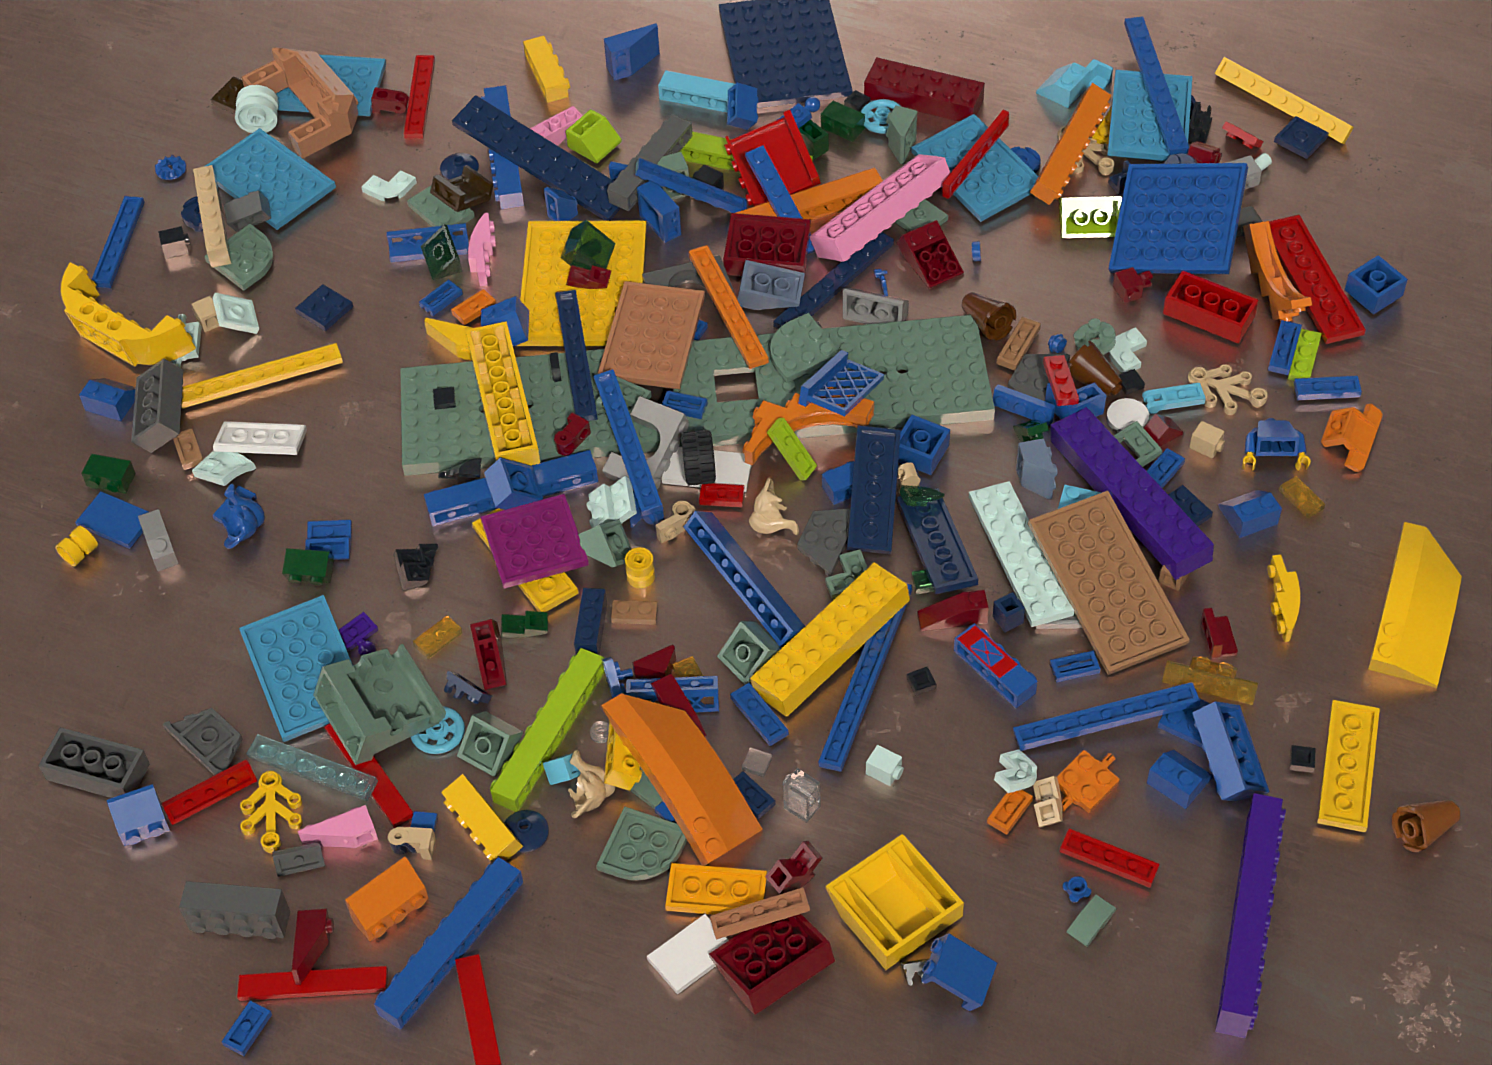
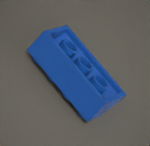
M1215 701L1192 712L1195 719L1194 725L1199 731L1202 740L1201 745L1207 754L1209 769L1214 775L1217 784L1216 790L1221 799L1238 801L1251 798L1254 793L1261 795L1269 793L1270 791L1240 705Z

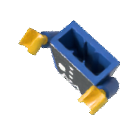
M1274 418L1258 421V427L1253 428L1246 436L1245 453L1247 456L1243 458L1242 463L1244 470L1246 463L1253 465L1252 471L1255 469L1256 459L1253 456L1255 453L1256 456L1298 455L1299 458L1295 464V468L1298 471L1301 468V463L1305 465L1306 470L1311 463L1310 458L1305 455L1307 450L1303 433L1293 428L1287 420H1275Z

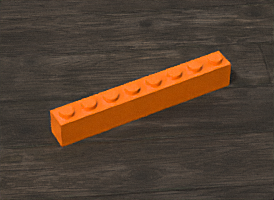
M1094 83L1089 86L1030 191L1031 194L1048 205L1054 199L1058 200L1064 192L1061 188H1065L1070 180L1068 175H1072L1077 167L1075 162L1078 163L1084 154L1082 149L1085 150L1091 140L1088 138H1092L1097 130L1095 125L1098 126L1104 117L1102 113H1105L1110 106L1108 101L1111 94Z
M874 167L791 194L790 196L803 219H811L812 221L847 209L883 182V179ZM770 202L736 212L738 214L777 217Z

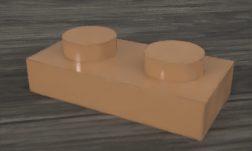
M192 428L180 432L176 438H173L184 470L196 467L203 460Z
M613 600L611 622L617 624L656 625L658 603L657 601Z

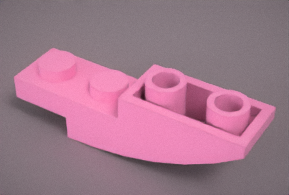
M484 213L476 224L468 248L470 272L478 273L480 286L488 285L487 277H491L490 266L486 265V262H489V256L493 255L492 247H496L495 235H491V233L495 232L494 221L489 220L488 213Z

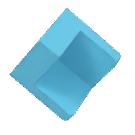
M1095 59L1086 66V68L1090 69L1089 86L1094 83L1104 90L1112 82L1113 68Z
M573 753L543 763L550 785L580 776L581 772L574 765L570 764Z

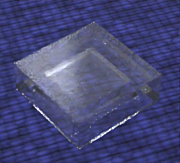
M750 747L742 764V770L764 777L772 760V754Z

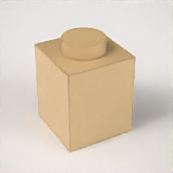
M210 296L191 303L195 317L200 322L204 332L219 327L214 303Z
M1201 421L1192 434L1190 449L1213 459L1217 451L1221 452L1226 442L1223 440L1225 431Z

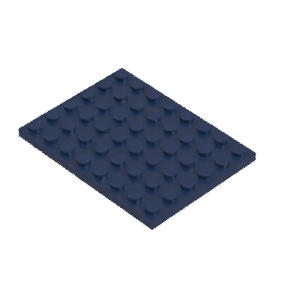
M746 0L719 4V12L735 84L738 82L757 88L759 99L757 108L804 103L810 97H816L818 100L843 98L853 93L830 0Z

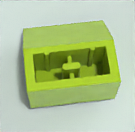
M592 109L566 130L568 148L595 163L601 161L622 142V139L607 118Z

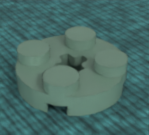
M1096 318L1089 320L1087 324L1081 326L1074 333L1077 350L1084 344L1089 346L1088 341H1092L1104 355L1111 351L1116 343L1114 328L1110 324L1100 322Z

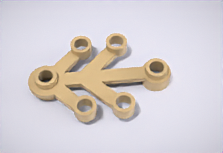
M1065 125V126H1062V127L1060 128V130L1058 131V133H1057V138H1058V139L1060 138L1061 134L1063 133V131H1064L1066 125ZM1089 137L1088 139L1091 141L1085 150L1082 149V152L1098 166V171L1101 174L1109 175L1113 172L1114 161L1110 158L1101 159L1093 152L1100 151L1103 155L1107 156L1108 150L1106 149H1108V144H1096L1097 140ZM1083 156L1078 163L1075 162L1077 166H1080L1076 167L1074 171L1076 173L1084 170Z
M1227 364L1208 371L1202 367H1195L1188 374L1190 384H1201L1206 398L1204 405L1208 408H1213L1217 404V396L1212 394L1208 387L1211 386L1218 392L1225 404L1224 412L1228 415H1233L1237 411V403L1232 400L1229 393L1250 400L1251 404L1255 407H1261L1267 401L1268 393L1262 388L1248 391L1234 386L1238 383L1244 386L1249 385L1252 375L1247 371H1243L1239 375L1231 376L1232 368ZM1217 376H1220L1221 378H1224V379L1216 380V379H1213V378H1214V377H1217Z

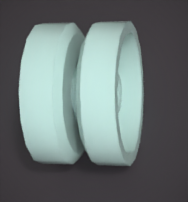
M249 85L242 88L236 98V123L241 129L249 133H253L259 128L265 132L271 131L276 126L278 120V96L266 86Z

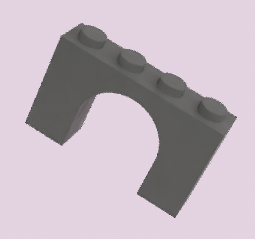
M720 255L714 256L717 264L719 265L723 275L725 276L729 286L733 291L732 284L727 275ZM692 262L642 274L643 284L677 287L685 283H696L705 287Z

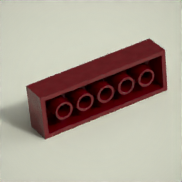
M876 57L864 81V95L870 97L871 101L879 99L892 100L904 108L959 122L973 114L977 115L984 100V82Z

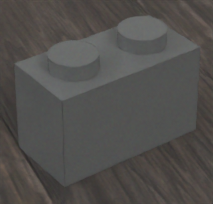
M260 191L250 192L248 195L233 199L224 204L227 224L236 232H239L249 224L254 226L272 219L268 198Z

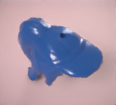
M233 483L227 487L224 493L234 503V506L230 509L229 522H226L224 518L221 519L228 533V537L224 542V546L227 549H232L240 542L250 538L265 520L264 511L261 506L251 499L239 496L235 491Z

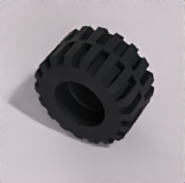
M709 430L683 432L681 439L686 483L688 486L715 483L716 470L711 432Z

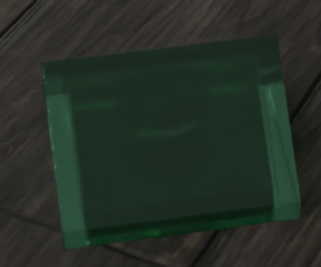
M444 224L421 245L432 280L462 272L460 259L448 226Z

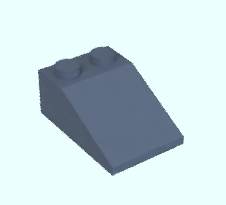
M746 260L737 300L741 307L753 310L797 307L800 304L805 273Z

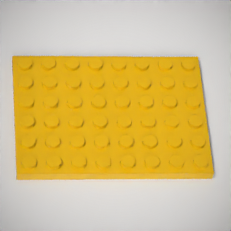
M528 221L520 301L529 310L528 341L517 346H564L556 292L576 290L585 346H606L624 282L643 283L646 221ZM571 265L591 270L592 265L612 270L608 287L603 289H585L566 285Z

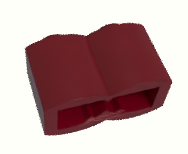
M1199 141L1193 142L1188 151V155L1194 157L1197 163H1219L1222 157L1220 148Z

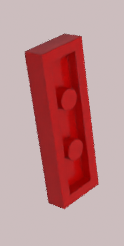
M1065 356L1044 357L1043 365L1057 406L1078 404L1079 396Z

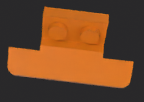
M1366 404L1363 414L1355 407L1333 410L1321 443L1324 447L1344 444L1346 449L1350 450L1344 466L1355 472L1362 471L1383 416L1381 410L1373 404Z

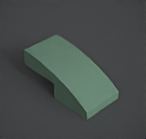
M1095 895L1066 932L1088 948L1101 928L1105 927L1117 908L1098 895Z

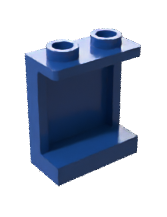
M949 933L936 938L930 948V951H932L931 956L923 966L922 972L924 974L921 981L925 984L931 981L935 982L963 999L961 1007L968 1011L981 1007L997 962Z

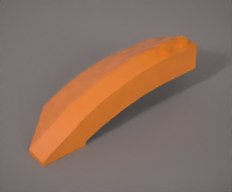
M622 693L601 705L623 745L627 747L655 787L702 866L712 862L763 830L726 767L684 710Z

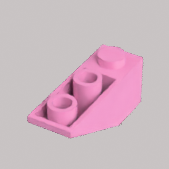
M572 106L530 129L558 146L566 138V130L583 115Z
M366 805L352 808L338 816H331L325 821L315 825H308L298 831L302 845L318 842L323 847L357 848L378 840Z

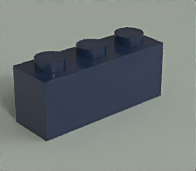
M583 588L574 640L576 655L580 648L597 655L600 654L607 609L605 589Z

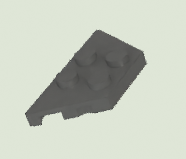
M1024 354L1010 378L1007 388L1045 401L1049 380L1043 365V358L1064 355L1068 364L1070 355Z
M850 508L813 511L797 543V549L803 555L808 556L813 564L823 568L828 577L832 576L839 561V555L843 553L848 541Z
M213 708L203 710L198 714L184 716L182 721L172 724L170 721H167L163 724L165 730L213 775L228 769L243 740L241 734Z

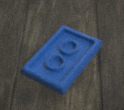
M100 491L75 523L77 526L80 525L93 534L130 549L143 533L138 516L149 511Z

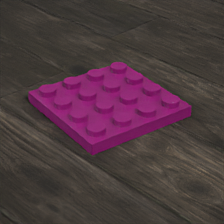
M565 494L480 517L503 589L589 565L585 550L580 545L579 533Z

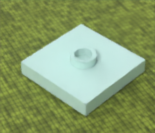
M220 293L213 295V303L220 327L257 334L259 325L252 300Z

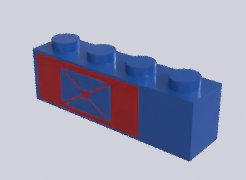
M974 623L955 637L954 651L1015 708H1018L1036 694L1038 682L1036 677L1031 672H1027L1016 658L1011 657L1005 652L1000 643L993 641L986 630L980 629Z

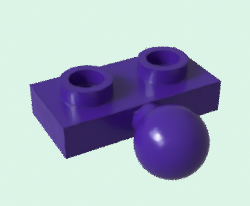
M362 612L339 629L347 652H350L356 646H358L360 656L376 652L375 644L365 640L376 633L378 627L365 612Z

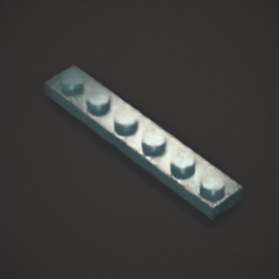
M257 734L246 753L251 759L368 801L378 783L377 778L372 775Z

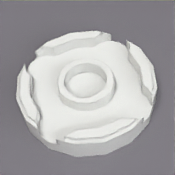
M1118 399L1109 406L1106 420L1109 427L1117 430V433L1136 421L1144 428L1149 422V411L1142 402L1135 399Z

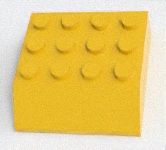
M903 834L826 885V890L840 917L885 970L963 917L964 902Z

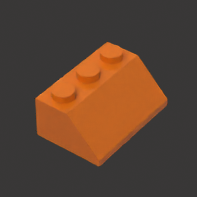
M403 857L346 898L345 901L353 923L370 942L374 938L381 937L395 923L401 922L411 911L422 907L429 898L424 884L408 859Z

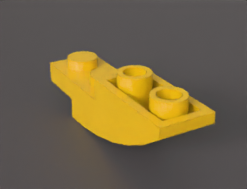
M1281 554L1272 555L1271 563L1267 566L1268 576L1274 582L1275 598L1271 602V612L1273 616L1276 615L1278 633L1282 634L1284 642H1289L1300 608L1299 580L1296 571L1287 572Z

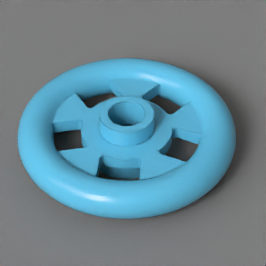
M887 99L869 102L861 110V113L865 114L864 127L874 133L886 134L889 124L888 126H880L879 124H887V116L891 112L888 108L894 109L895 105H901ZM873 117L874 122H870L869 118Z
M443 706L446 711L444 719L437 725L426 729V734L418 733L411 736L413 744L419 750L428 754H442L454 749L461 742L465 733L464 721L457 711ZM448 718H451L454 721V723L450 726H448L447 722L445 721ZM435 727H441L439 730H434ZM451 732L454 736L449 741L444 739ZM429 739L438 740L436 745L427 743Z

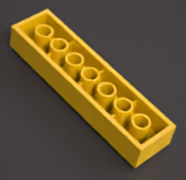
M507 321L467 329L466 335L495 460L504 458L527 465L541 464Z
M874 562L750 678L752 687L766 703L788 717L910 601L907 584Z

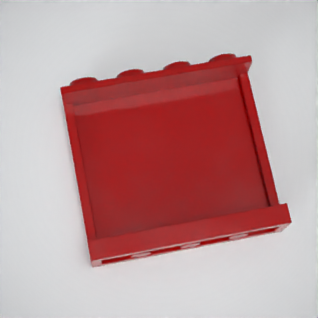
M791 110L783 112L784 118L729 140L728 136H725L727 144L724 145L728 156L732 155L734 158L731 163L735 172H740L741 177L738 180L742 189L746 188L748 194L745 196L749 206L753 205L755 207L769 202L745 157L747 152L760 146H764L790 195L821 184L819 175Z

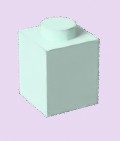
M879 745L876 746L866 761V775L888 786H891L895 779L898 780L904 770V767H902V757Z

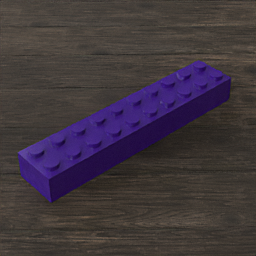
M1087 407L1051 424V443L1095 491L1101 493L1109 491L1128 528L1161 565L1168 569L1175 580L1213 561V542Z
M1254 793L1247 815L1215 1028L1217 1033L1246 1038L1248 1030H1253L1254 1022L1257 1018L1259 1008L1257 1000L1262 986L1260 978L1265 965L1263 956L1268 943L1266 935L1271 921L1269 913L1273 905L1274 893L1272 892L1277 878L1275 870L1279 862L1280 851L1278 849L1282 840L1283 830L1281 828L1286 809L1282 808L1283 799Z

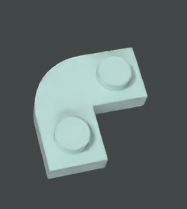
M401 170L389 182L373 175L362 186V192L381 201H385V198L396 196L400 199L417 181L416 177Z
M1135 327L1117 335L1115 346L1109 351L1111 362L1121 374L1141 368L1142 362L1133 352L1146 347L1147 340Z
M1020 749L1000 755L999 762L1006 770L996 772L994 780L1007 793L1029 788L1035 784L1037 766Z

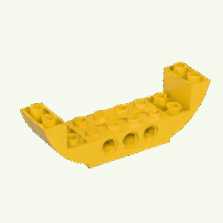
M71 262L68 264L61 282V296L66 306L64 312L81 337L134 367L137 364H157L162 359L173 361L196 349L192 342V336L184 329L185 324L178 318L173 319L166 315L151 331L146 327L143 329L134 320H127L121 313L113 312L107 305H100L95 300L100 294L95 288V282L88 277V271L81 265L77 266Z

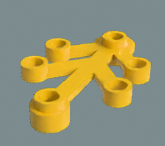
M274 771L264 772L259 779V788L248 799H244L240 803L243 814H252L240 824L244 835H252L256 830L255 825L266 815V833L261 837L260 842L264 851L268 853L278 851L281 847L280 837L276 833V813L287 820L292 829H299L303 825L300 814L293 813L276 800L277 793L287 799L290 808L297 809L302 805L300 794L293 793L283 786L281 776ZM266 794V801L255 811V804ZM293 799H298L295 803L291 802ZM246 805H251L248 809L244 808ZM294 819H299L298 822L291 823ZM247 825H251V828L244 829Z

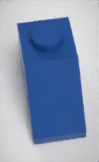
M550 187L544 188L547 215L551 220L569 221L578 215V203L573 196L568 195L563 190Z

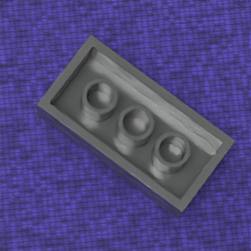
M162 359L136 378L131 442L150 453L161 448L180 433L183 369L166 359Z
M60 727L38 766L48 781L113 798L137 790L150 763L142 749Z
M186 881L179 905L189 930L196 933L208 931L220 935L231 933L239 934L243 937L255 935L263 936L267 939L284 938L290 916V910L282 889Z

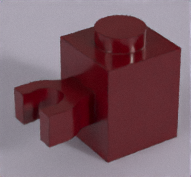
M1133 267L1114 274L1113 288L1123 303L1135 301L1142 298L1143 288L1152 286L1149 279H1153V275L1150 271H1145L1138 275Z

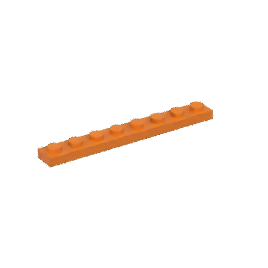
M708 245L690 250L689 257L748 368L752 369L769 363V358Z

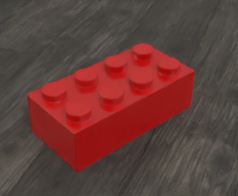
M1182 271L1165 297L1163 314L1239 344L1255 318L1259 300Z

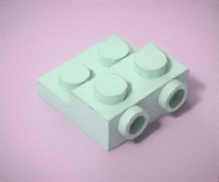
M626 476L610 487L602 484L588 494L587 508L591 511L592 518L589 520L592 528L619 519L622 524L637 513L630 478Z

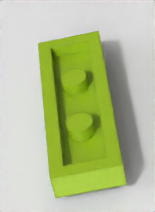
M1301 329L1288 376L1289 380L1294 381L1295 379L1311 377L1322 333Z
M778 418L767 431V434L800 480H806L817 467V464L785 418Z

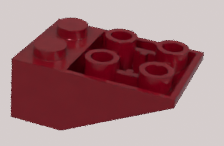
M937 220L903 234L896 242L907 263L929 289L964 274Z

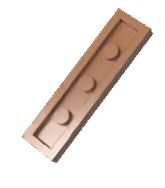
M800 888L712 915L710 919L717 940L808 912L810 908L804 888Z

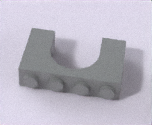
M639 396L630 414L636 423L660 433L658 450L654 455L646 459L656 489L658 490L661 484V477L670 466V458L678 450L679 440L683 432L688 430L689 421L684 413ZM611 452L602 470L605 476L616 482L624 476L629 478L622 456Z

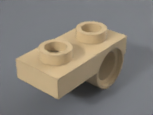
M687 501L676 502L672 507L673 516L656 524L657 539L663 543L685 531L684 525L692 514L697 511L695 507Z

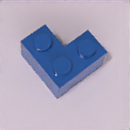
M1050 383L1047 384L1045 402L1056 405L1055 414L1060 419L1085 407L1095 417L1104 414L1106 394L1095 383L1076 389L1079 396L1078 404L1057 406Z

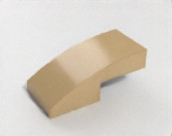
M1052 776L1036 781L1033 785L1037 801L1034 804L1039 827L1062 822V801L1058 778Z

